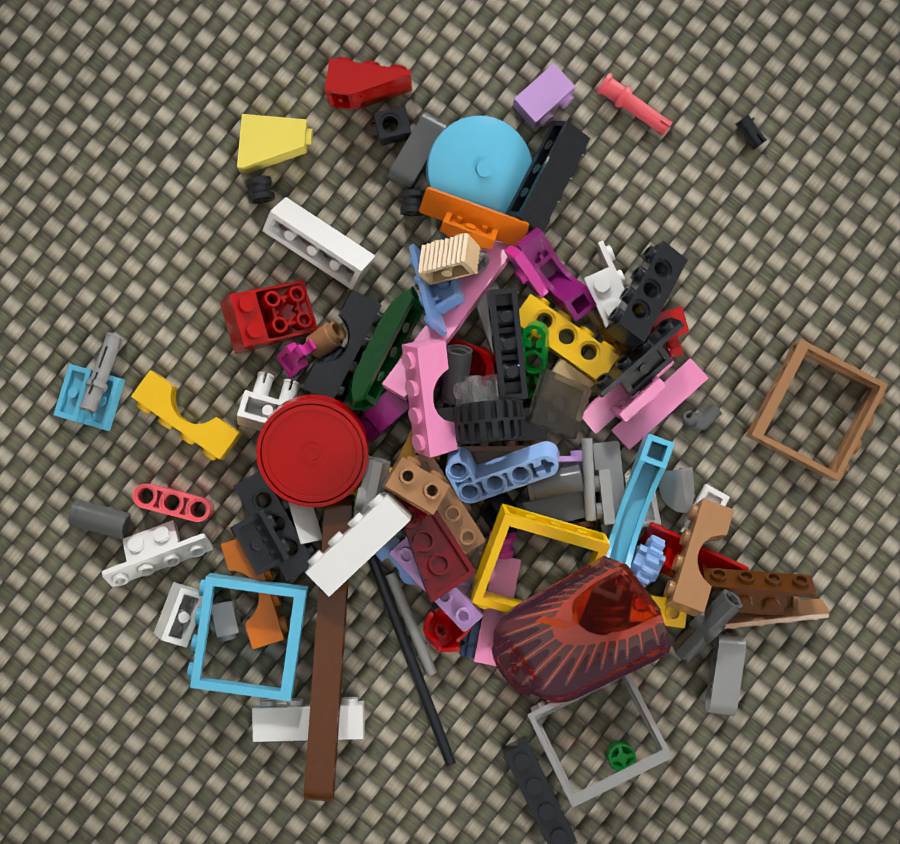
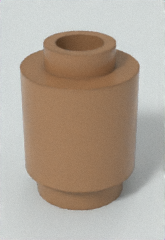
M326 322L306 338V342L312 339L317 347L311 355L320 359L325 358L343 344L346 332L338 322Z

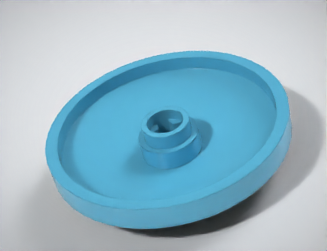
M488 116L466 117L448 126L432 144L426 164L427 182L431 188L505 214L532 163V158L523 138L507 123Z

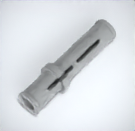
M110 332L106 333L91 378L87 379L85 384L87 388L79 406L81 410L96 414L103 392H106L108 388L106 384L123 341L121 336Z

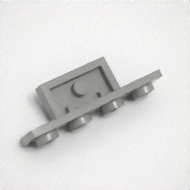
M619 441L593 444L595 492H597L598 496L596 519H600L601 532L605 533L607 538L612 524H616L615 515L625 490Z

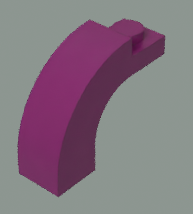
M535 228L516 243L518 249L525 254L549 289L547 294L574 321L579 320L597 305L586 285L576 279L559 260L542 230Z
M441 376L437 380L434 390L442 384ZM387 390L380 396L375 407L363 412L359 419L366 430L370 443L379 438L391 425L409 411L408 399L405 401Z

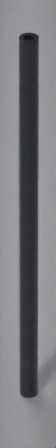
M374 554L368 560V564L446 766L456 763L455 757L378 557Z

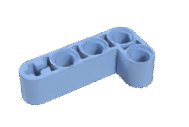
M544 441L477 465L468 449L458 447L457 450L448 453L445 472L458 498L465 503L471 504L554 475L559 467V451L554 443Z

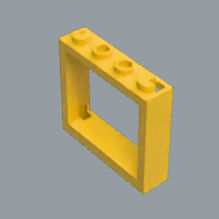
M502 504L470 589L472 603L479 608L486 610L492 608L505 614L511 608L523 602L519 599L486 590L509 526L593 550L588 564L602 556H606L610 542L605 533ZM597 578L586 584L575 595L572 604L574 614L571 622L546 615L540 616L535 621L564 629L578 624Z

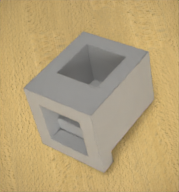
M236 598L212 603V616H210L212 632H216L217 638L220 637L221 642L237 638L236 633L242 631L243 627Z

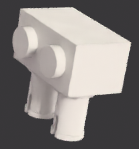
M258 372L253 392L247 390L244 392L237 413L238 425L261 431L269 415L279 405L297 396L301 384L294 380L292 388L289 390L291 379H284L279 399L271 398L268 395L275 377L267 373L264 382L265 372Z

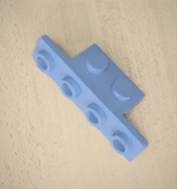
M413 243L409 246L411 253L409 261L415 269L416 276H414V281L420 289L421 295L419 300L426 313L424 320L430 330L435 329L441 336L447 334L443 314L465 302L459 278L428 285L418 275L421 250Z

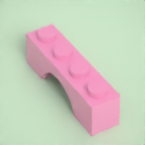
M428 338L403 344L402 364L405 368V390L409 400L410 409L408 415L412 424V445L415 453L431 458L457 450L455 423L441 418L433 403L435 384L439 377L449 369L446 341Z

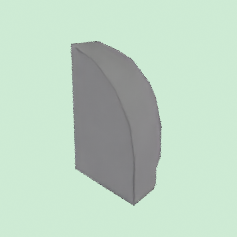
M693 467L665 470L658 484L661 498L668 507L676 512L688 513L693 504Z

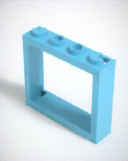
M209 573L205 580H201L199 587V596H203L202 606L197 607L195 614V624H199L198 634L193 635L191 642V651H194L195 655L194 662L189 663L187 679H191L190 688L291 701L294 692L308 586ZM215 586L294 597L281 688L202 677Z

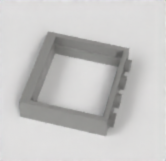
M628 669L577 695L559 698L549 704H546L545 700L531 707L532 712L527 714L572 808L673 758ZM622 679L659 752L575 793L540 719Z

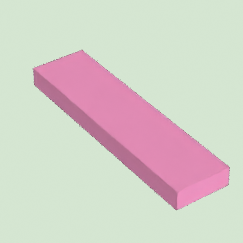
M691 358L688 359L663 382L666 387L660 391L661 393L658 398L648 402L641 408L637 417L627 422L621 420L610 431L627 450H630L645 434H648L702 385L708 377Z
M497 559L487 591L514 598L521 559ZM492 608L483 609L484 615L481 619L474 662L500 667L495 656L493 640L497 624L504 614Z

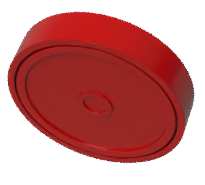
M314 394L298 396L279 405L265 421L256 445L258 468L266 484L279 497L304 507L328 506L347 497L362 480L369 456L367 433L354 411L334 398Z

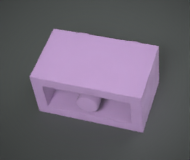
M553 63L514 98L513 107L533 129L539 125L544 127L553 119V112L559 107L564 109L574 99L572 95L576 86Z

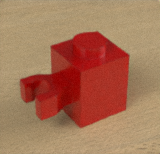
M682 306L660 312L648 335L649 337L657 330V325L665 319L672 317L682 321L684 327L666 342L667 351L671 358L684 354L678 337L689 333Z

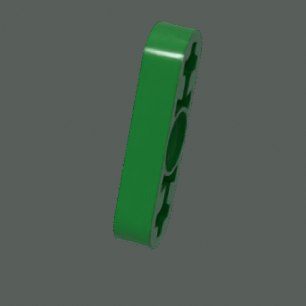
M541 321L530 322L522 332L529 399L538 398L547 381L549 330ZM533 329H536L537 334L542 336L538 338L536 346L531 347L534 344V335L530 333ZM528 355H538L541 359V365L532 366L528 362ZM533 374H537L534 380L535 385L538 386L536 390H532V386L528 385L532 380Z

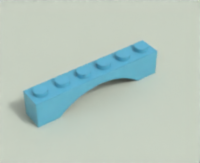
M651 434L643 436L615 515L616 524H612L608 535L610 547L606 556L623 564L597 577L592 591L620 601L643 522L658 484L666 470L675 444L674 442Z

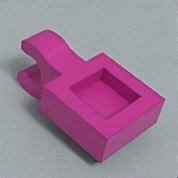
M309 339L302 346L301 344L297 346L293 342L287 345L276 358L291 379L299 375L309 365L306 356L315 351L317 347L312 339Z

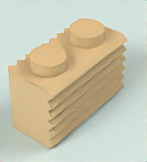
M467 233L457 234L454 238L450 237V239L435 240L431 244H422L418 275L428 285H433L477 274L480 246Z

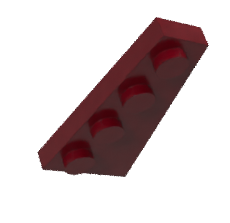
M393 494L412 514L410 521L403 529L429 603L431 604L476 574L477 571L437 510L434 515H427Z

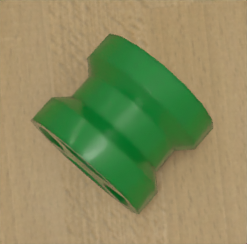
M616 740L608 746L606 757L615 770L621 771L635 764L636 754L627 742Z

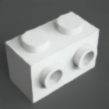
M173 582L154 634L160 640L187 648L189 640L192 639L195 633L197 607L202 606L203 596H199V590Z

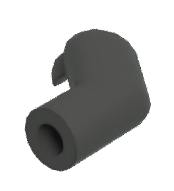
M714 404L703 414L694 413L689 410L682 415V423L688 429L706 430L722 415V412Z

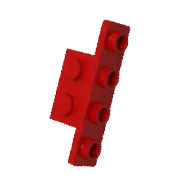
M651 522L642 534L640 543L646 544L647 539L651 535L665 540V547L662 552L666 559L660 572L673 578L675 571L672 570V564L676 555H680L683 546L679 544L681 535ZM701 546L697 562L701 575L703 568L749 570L747 566L707 547Z

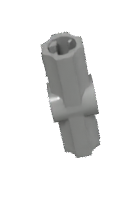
M368 457L362 484L358 488L354 507L356 509L355 515L359 512L364 515L370 509L368 503L380 493L384 496L386 494V490L381 486L389 474L390 461L379 457Z

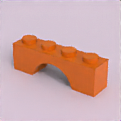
M236 539L221 544L228 570L241 572L250 579L265 581L274 579L272 568L256 577ZM258 592L259 601L257 609L253 616L245 622L252 650L284 640L287 637L286 632L289 631V624L286 616H281L278 607L282 605L280 595Z

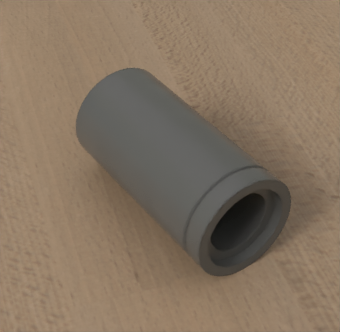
M452 344L446 346L449 369L442 375L440 400L446 404L459 405L467 402L473 350L465 345Z
M579 465L558 468L554 475L527 484L526 490L529 502L584 491Z
M76 499L71 507L68 523L74 527L124 539L129 529L131 514Z

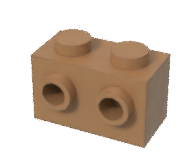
M407 456L406 459L404 457L398 458L381 487L427 515H434L450 485L444 482L446 478L434 470L428 473L420 468L422 463L411 456Z

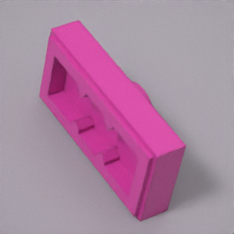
M510 245L504 252L516 268L513 273L522 284L526 283L529 289L541 298L545 296L549 289L525 254L515 246Z

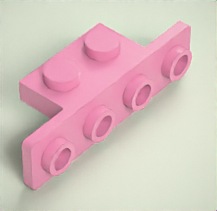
M674 361L633 397L619 383L603 398L598 396L579 413L580 417L594 433H598L615 417L624 422L634 419L639 415L640 409L648 402L658 398L661 393L660 391L666 387L659 377L674 364Z

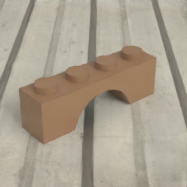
M705 498L696 504H692L687 515V519L690 520L688 529L683 531L679 542L683 546L680 555H676L672 564V570L675 571L673 579L668 581L664 590V596L667 597L666 606L694 617L704 613L712 586L706 582L699 571L698 553L703 543L718 541L727 535L734 509Z

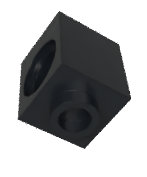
M405 106L374 113L375 122L371 123L374 139L379 138L381 146L408 140L411 135V128ZM388 122H394L398 125L396 130L392 132L384 130L383 127Z

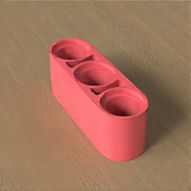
M141 484L133 491L132 498L137 506L194 522L209 520L215 511L213 502L206 497L156 484ZM147 488L153 492V499L150 503H146L142 497L144 490ZM172 495L177 496L180 501V505L176 510L171 509L168 504L169 498ZM198 502H202L206 506V513L202 517L197 516L194 511V507Z

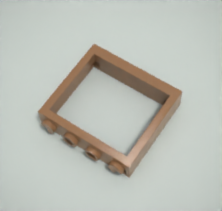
M799 339L793 342L745 436L830 481H839L840 478H843L845 472L849 471L850 464L848 462L852 454L855 455L862 445V440L860 439L864 431H867L872 426L875 419L872 415L876 407H880L885 399L883 397L886 394L885 390L888 384ZM804 357L868 389L828 468L764 435Z

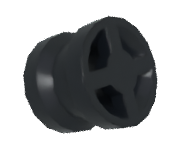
M256 176L245 181L246 188L250 192L248 196L250 204H263L275 199V194L271 191L270 187L272 184L271 176Z
M416 189L401 191L400 198L403 200V206L400 208V214L404 216H424L425 214L420 213L419 209L425 191Z

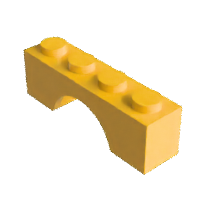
M150 370L131 396L138 401L135 406L147 414L152 411L158 415L159 419L157 421L169 430L172 427L181 432L179 436L190 445L196 442L203 447L201 452L211 460L215 461L216 458L225 460L243 433L218 417L203 424H193L187 421L177 408L176 394L178 387L157 372Z

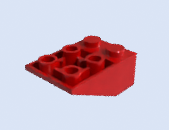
M348 57L329 58L324 90L329 107L358 110L412 91L411 70H407L405 66L398 64L386 67L370 60L359 63L353 62Z
M304 280L229 294L220 302L234 354L264 348L305 336L318 329Z

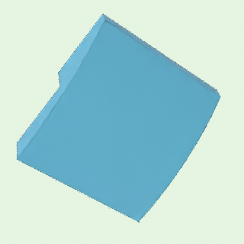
M69 364L54 415L110 431L125 380L109 375L106 384L108 388L106 392H103L96 414L81 410L79 406L86 392V381L91 378L93 370Z

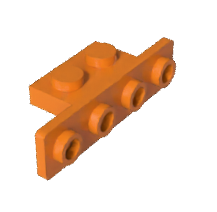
M431 187L426 188L419 212L442 220L440 232L445 233L447 237L454 238L457 234L467 233L480 246V249L487 248L492 250L495 240L518 248L516 243L525 237L529 227L528 222Z

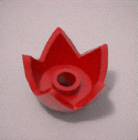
M440 607L431 610L423 624V633L427 643L434 649L442 652L461 651L458 642L471 630L469 628L466 632H463Z

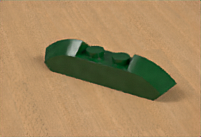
M413 286L396 297L387 307L374 330L367 348L362 353L361 360L356 366L350 381V410H368L376 406L384 390L382 383L397 364L403 352L402 345L407 344L424 310Z

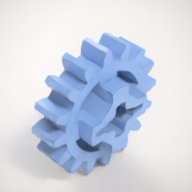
M651 535L647 539L646 544L636 547L631 562L629 578L626 582L627 588L640 594L646 584L652 581L655 582L666 559L662 552L665 547V540Z

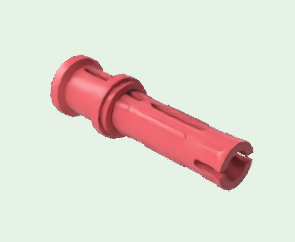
M609 73L596 93L606 96L614 102L616 108H625L663 136L672 124V121H669L633 95L631 87L623 86L613 78V74Z

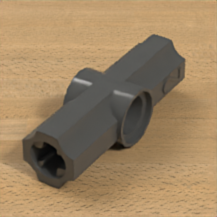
M725 589L708 608H705L704 613L696 616L690 622V627L672 645L675 654L680 659L690 662L707 643L710 644L726 627L725 624L740 611V608L743 606L740 598L735 593Z

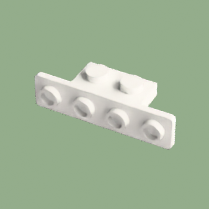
M601 241L597 243V250L606 268L585 277L583 280L596 302V309L605 328H607L610 322L608 317L613 309L619 306L621 302L619 297L625 289L624 285L627 283L622 271H616L612 262L616 258L611 246H605L604 242Z
M172 520L122 539L127 562L103 570L102 577L112 587L122 586L133 579L149 576L155 571L166 567L176 566L180 562L192 557H200L206 552L213 550V546L205 534H199L180 541L177 524Z

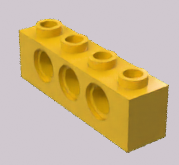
M530 294L519 309L521 331L523 332L530 322L536 321L537 317L541 315L547 316L551 321V326L548 328V350L551 353L562 358L594 383L601 374L608 373L619 357L614 353L616 349L605 341L600 343L593 338L594 333L582 325L578 328L571 323L572 318L562 310L554 311L549 307L550 302L544 297L541 298L539 295L534 297ZM533 329L530 333L534 335V341L536 342L542 336L537 334L536 329ZM561 331L570 332L573 337L572 343L563 344L559 340V333ZM589 346L594 350L595 355L592 360H586L582 357V347Z

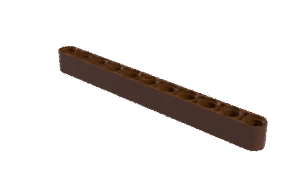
M347 496L334 504L324 507L322 553L330 547L327 542L337 532L340 531L344 534L350 528L348 522L353 518L354 496ZM349 579L330 596L320 587L318 590L304 800L330 802L334 800Z

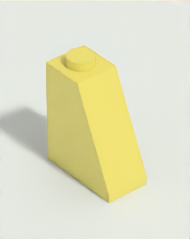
M242 114L237 168L241 174H248L306 154L308 145H312L313 129L309 128L307 119Z

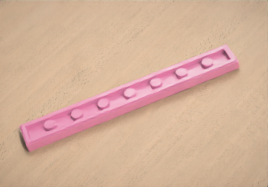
M495 240L492 250L486 248L481 251L489 254L490 261L487 268L479 275L473 274L461 277L460 283L465 302L443 314L447 334L441 336L435 329L430 330L425 325L413 342L432 338L446 341L447 346L510 261L504 252L510 245ZM401 357L382 385L383 388L406 401L408 399L405 390L406 375Z

